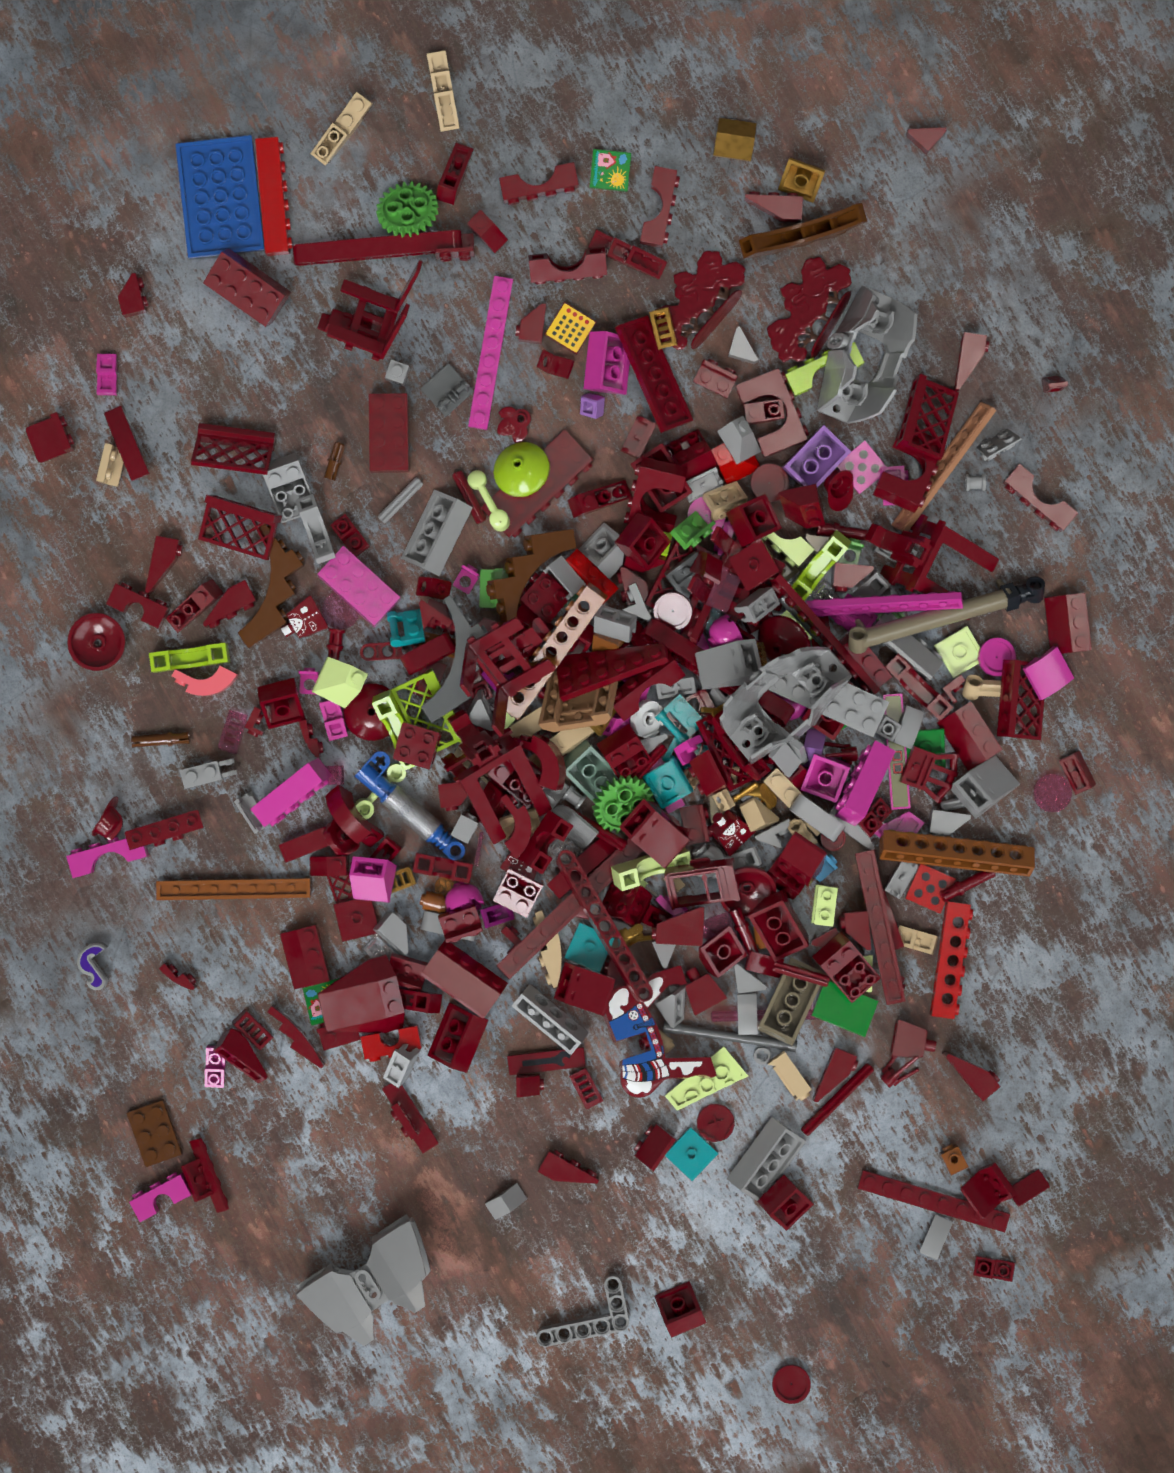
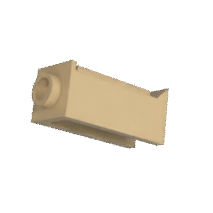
M782 1051L767 1063L773 1066V1069L792 1096H795L794 1099L796 1101L798 1099L802 1101L810 1095L809 1091L812 1089L785 1051Z

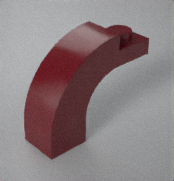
M525 734L513 737L514 740L520 738L523 742L521 747L534 752L539 757L542 764L539 786L555 791L563 790L566 766L559 748L550 739L540 734L533 735L532 737Z
M338 784L325 795L332 817L339 827L357 844L363 842L372 847L384 837L381 829L368 822L359 813L350 791Z

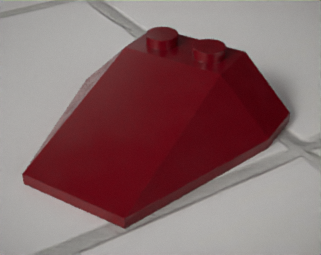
M386 954L367 959L317 994L326 1031L387 1033L403 1028L404 1007L396 974Z

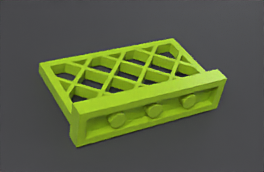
M431 668L425 671V673L392 688L391 691L407 723L412 724L410 720L412 719L415 720L413 725H416L418 721L427 724V729L433 726L451 733L452 740L448 742L440 740L439 743L442 745L438 746V752L462 741L455 734L447 720L448 717L455 714L453 710L443 716L442 726L433 724L430 720L427 722L418 719L425 697L432 698L441 688ZM424 678L427 684L425 692L414 689L416 682ZM403 688L410 690L408 700L399 698L397 691ZM413 692L423 695L420 705L410 702ZM409 704L419 708L416 718L407 714L406 710Z

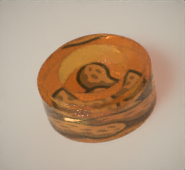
M442 877L436 881L435 891L446 896L449 890L454 888V883L452 880Z

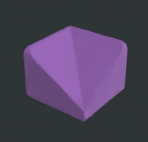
M592 393L581 396L580 414L594 419L603 416L605 397Z

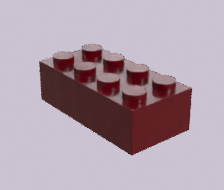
M229 248L220 253L203 284L265 327L274 322L291 294V291Z
M407 393L369 394V461L371 473L409 472V396Z

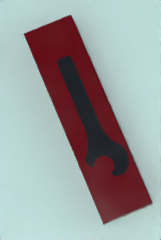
M578 1047L572 1055L561 1049L507 1056L509 1075L586 1067L584 1047Z

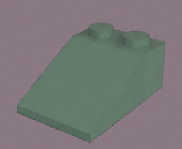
M587 739L564 757L566 776L592 801L598 798L595 794L596 792H602L600 786H607L606 781L612 783L613 777L619 780L607 760Z

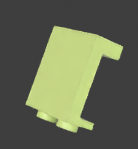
M815 884L811 923L833 927L838 888Z

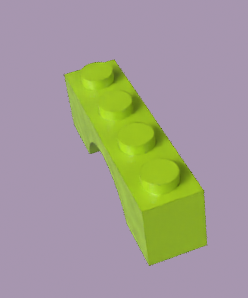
M853 342L850 357L858 368L865 362L856 343ZM828 351L822 353V357L817 360L811 358L805 361V365L800 368L794 366L787 370V374H785L787 384L794 397L812 389L813 376L817 370L826 366Z
M837 530L791 584V587L804 601L827 571L850 546L851 541Z
M228 643L149 653L151 672L153 673L230 663Z
M390 689L373 696L372 705L379 720L387 728L394 748H396L402 723L406 721ZM399 761L404 771L415 767V765Z

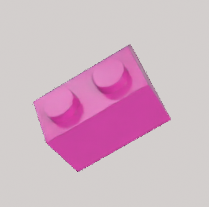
M814 754L801 790L837 803L850 770V763L833 757Z

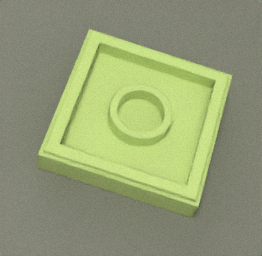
M968 626L934 645L952 678L979 664L978 652L980 647Z

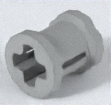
M966 474L965 491L970 489L985 491L986 475L970 476Z
M571 785L561 799L567 800L577 810L586 799V796H582Z

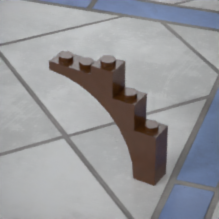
M857 203L811 221L768 232L751 234L740 239L739 244L744 259L774 255L789 248L803 247L818 240L838 237L846 233L847 230L867 222L863 204Z
M265 524L260 527L264 537L270 533V525ZM274 537L270 553L271 573L266 597L252 620L237 632L248 649L253 648L281 629L282 626L288 624L285 620L288 618L282 608L279 610L277 607L296 595L294 592L296 587L291 580L287 581L286 578L304 567L302 563L304 558L300 552H295L293 549L285 552L287 549L286 545L281 539L278 541L276 537Z
M574 529L524 536L523 547L527 555L506 558L505 571L508 574V578L487 581V595L490 597V600L497 599L498 601L496 610L500 615V625L517 616V608L522 591L537 568L549 558L563 551L576 548Z

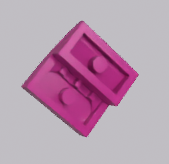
M1051 647L1040 658L1035 657L1022 668L1039 700L1049 697L1074 679L1058 647Z

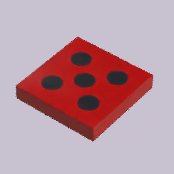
M919 864L905 899L941 914L945 902L943 901L944 897L941 898L939 892L952 886L956 879L926 865Z

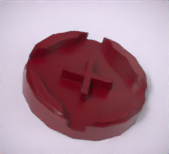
M719 1103L703 1107L697 1117V1128L700 1135L712 1142L727 1139L732 1134L735 1126L731 1110Z

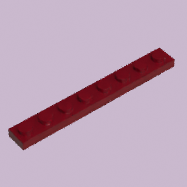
M777 574L770 579L773 589L786 598L784 599L785 603L798 612V618L811 627V633L816 637L819 636L823 641L822 645L829 648L852 675L851 678L858 681L860 689L873 695L878 693L881 689L785 578L781 574Z
M870 850L855 853L886 1005L905 1002L875 852Z
M863 1169L857 1189L1004 1233L1010 1218V1213L994 1209L989 1215L981 1219L967 1200Z

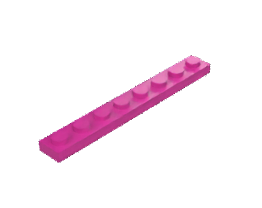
M494 276L468 425L471 428L488 429L513 279Z
M950 591L948 593L931 592L919 595L912 593L901 596L893 594L883 597L814 599L807 601V605L817 616L963 609V598L961 592Z

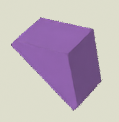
M815 729L807 730L804 747L808 761L804 767L810 766L814 754H823L826 736Z

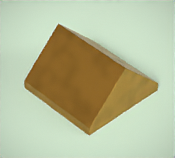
M719 117L713 156L751 161L757 123Z
M789 157L778 190L785 193H797L804 200L814 203L826 170Z

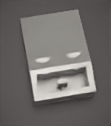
M296 452L271 461L268 475H263L277 513L282 515L281 523L301 517L295 500L312 494Z
M756 639L734 641L695 653L702 690L739 686L744 681L751 683L749 678L762 667Z
M995 755L953 783L951 791L974 818L977 819L1017 788L1020 783Z

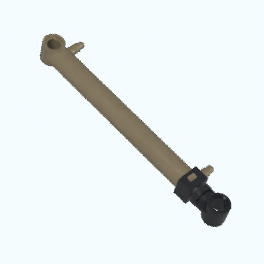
M1034 576L1028 578L1026 584L1014 585L1013 582L1005 584L1001 579H997L998 591L963 600V609L927 610L867 628L860 619H856V627L849 631L848 648L853 653L861 654L871 646L997 610L1005 609L1008 612L1019 609V605L1026 601L1039 603L1044 598L1045 581L1040 577Z

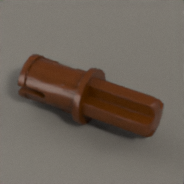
M334 443L330 459H327L329 462L324 478L336 480L339 466L342 465L341 458L345 449L344 444Z

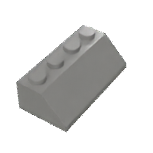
M434 490L401 559L440 576L473 507L459 499Z
M884 613L874 625L897 618L892 613L888 615ZM910 635L884 643L895 654L899 653L927 681L933 678L943 664L941 661L942 657L934 650L930 652L926 648L928 645L921 638L917 640Z
M771 1117L747 1152L742 1156L739 1163L731 1171L727 1180L740 1191L758 1201L781 1177L806 1140Z

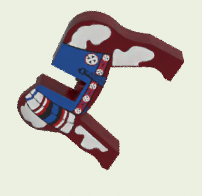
M681 965L654 973L647 978L653 990V996L644 1003L636 1001L627 986H622L612 991L608 1008L603 1017L613 1042L640 1035L639 1045L641 1050H645V1053L623 1059L619 1062V1067L621 1066L620 1083L628 1095L636 1098L646 1097L667 1079H687L695 1076L709 1079L717 1076L711 1057L666 1058L661 1034L654 1018L648 1011V1008L668 986L680 987L687 984ZM641 988L639 996L646 999L648 996L647 990Z

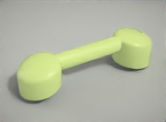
M480 470L472 471L467 479L469 486L474 490H479L491 512L489 521L494 530L505 531L510 525L507 513L496 507L485 487L487 477L484 472Z
M392 763L386 769L385 778L390 782H401L406 777V770L404 771L399 763ZM373 792L367 798H361L355 803L357 810L365 819L370 818L374 813L372 803L378 796Z

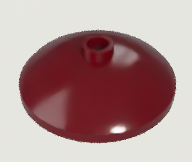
M101 613L87 614L78 619L71 627L67 639L68 650L73 660L81 667L92 671L105 670L115 665L122 657L126 643L125 634L120 624L112 617ZM97 639H100L102 641V644L100 646H96L95 644Z
M772 616L766 619L759 628V646L763 654L770 661L781 656V654L786 655L799 648L811 647L805 630L800 624L789 617Z
M365 684L358 695L344 708L345 723L354 735L368 741L381 740L390 735L384 723L379 720L376 711L372 716L368 714L370 708L374 709L372 705L373 696L390 690L389 688L380 684Z
M753 866L740 867L734 870L737 886L742 891L740 901L721 902L723 908L728 913L730 909L733 910V907L740 906L745 919H749L748 914L765 897L777 892L775 881L771 875L765 870Z

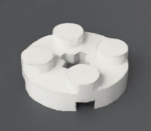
M650 699L639 702V711L630 718V725L636 735L648 739L659 733L658 729L660 725L663 726V723L661 721L658 722L655 717L663 710V707L657 702Z

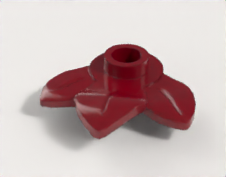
M510 406L502 408L499 411V415L503 420L498 425L497 433L503 436L512 435L514 443L522 442L528 435L527 426L531 423L530 412L526 409L516 410ZM519 415H523V416H524V421H523V422H520V421H519V419H518Z

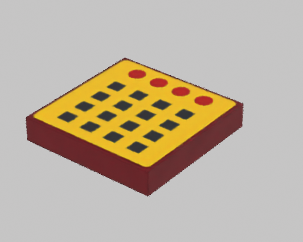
M564 302L544 335L577 355L587 340L589 332H592L597 322Z

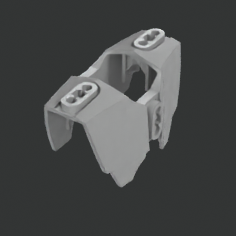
M863 285L861 286L839 328L828 340L827 346L831 349L828 351L817 411L848 424L861 422L882 414L897 391L896 384L899 379L897 372L902 358L906 359L908 350L915 341L917 314L911 308ZM858 332L884 343L885 351L877 375L870 383L855 380L857 366L852 361L850 353L852 343ZM834 405L836 406V411H835V412L833 411V406H834Z
M799 648L790 654L775 658L759 668L760 670L749 678L751 683L744 681L724 703L723 714L719 718L721 726L751 764L781 745L799 739L807 730L815 726L826 707L851 679L852 675L829 648ZM833 665L837 666L835 672H831ZM791 674L810 692L809 695L814 698L816 703L811 707L810 718L806 719L787 738L763 710L758 700L777 681ZM818 678L821 679L819 684L817 683ZM762 728L763 732L759 735V731ZM747 740L750 741V746L748 748L745 746V742Z
M406 1214L378 1232V1234L372 1236L371 1254L368 1262L357 1270L344 1269L331 1263L298 1284L296 1295L335 1333L344 1332L363 1346L374 1340V1316L372 1311L381 1304L391 1300L394 1305L402 1306L413 1313L425 1307L422 1281L430 1273L431 1269L414 1218H409ZM376 1292L377 1296L372 1298L373 1293Z

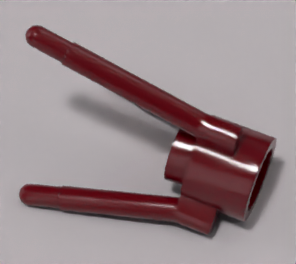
M832 742L824 743V746L844 748L840 750V753L825 754V757H841L842 761L845 760L844 762L850 763V765H852V762L858 761L856 746Z
M915 1056L897 1071L893 1068L889 1070L897 1058L892 1057L881 1070L883 1074L880 1078L889 1088L893 1085L896 1086L919 1071V1068H916L901 1077L899 1076V1074L919 1059V1056Z

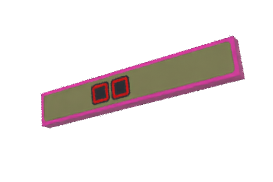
M902 694L883 695V699L889 702L884 714L899 723L903 714ZM886 739V746L896 751L888 767L891 810L911 808L909 785L899 781L907 762L906 747Z

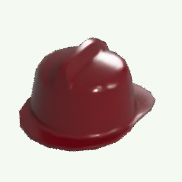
M834 469L824 480L823 485L828 493L829 507L834 511H842L848 507L853 498V474L848 470Z
M117 796L113 797L108 803L92 831V836L99 834L108 840H113L121 831L123 819L116 810L118 804Z

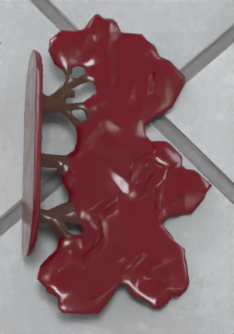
M705 251L697 261V274L692 275L685 271L673 275L674 283L677 285L675 297L680 302L676 306L664 305L656 309L659 310L667 307L670 309L677 345L671 347H674L676 350H683L688 342L687 335L692 333L697 334L691 342V348L693 350L698 348L734 308L742 295L741 290H736L729 296V289L745 283L743 273L746 268L736 261L722 265L719 251ZM720 287L725 289L724 293L720 290ZM718 298L725 300L716 312L713 311L715 301ZM708 312L712 316L701 328L698 326V317L701 313ZM666 315L657 316L656 320L664 319ZM692 318L695 319V324L691 322ZM664 322L657 325L660 328L668 326V323ZM690 324L694 328L690 327L689 330H683L682 326ZM669 329L659 332L660 335L670 333ZM671 337L661 339V343L671 341Z
M821 257L809 258L805 261L801 270L803 284L789 283L780 288L782 296L785 297V309L791 312V316L787 319L776 320L767 327L768 336L771 338L772 349L779 352L778 357L783 363L790 359L797 362L803 361L807 354L805 345L812 341H815L811 351V357L815 358L819 354L850 300V291H847L840 300L838 298V292L852 284L849 268L838 264L826 270V265ZM830 291L834 293L833 297L829 295ZM828 303L837 304L830 318L827 317ZM817 319L827 322L820 335L814 334L812 329ZM806 334L810 336V338L806 337V340H798L800 335ZM800 343L804 344L802 347L798 346Z

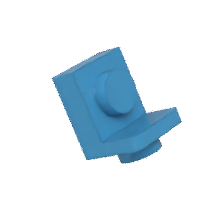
M831 854L826 855L822 871L816 877L819 883L838 868L835 865L837 861Z

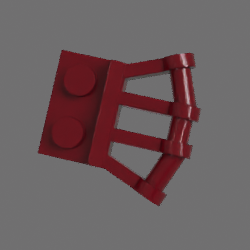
M913 745L899 781L924 790L940 804L942 802L941 799L952 789L953 781L959 774L957 772L959 752L934 753ZM950 759V769L934 764L935 760ZM935 769L948 774L946 780L942 781L929 776L931 770ZM928 781L940 785L942 788L934 794L926 787V783Z

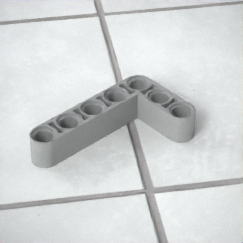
M611 1273L604 1280L610 1313L543 1326L537 1331L536 1338L538 1344L548 1347L626 1330L629 1326V1316L621 1278L617 1274ZM610 1279L618 1281V1285L614 1288L609 1287L607 1283ZM614 1298H620L622 1304L615 1307L611 1301ZM624 1317L626 1319L625 1324L617 1325L615 1323L616 1318ZM598 1321H605L607 1327L599 1329L596 1324ZM584 1324L588 1327V1331L580 1333L577 1329L578 1326ZM566 1328L569 1331V1335L562 1337L558 1333L559 1330ZM547 1332L551 1337L549 1340L543 1341L540 1338V1334Z

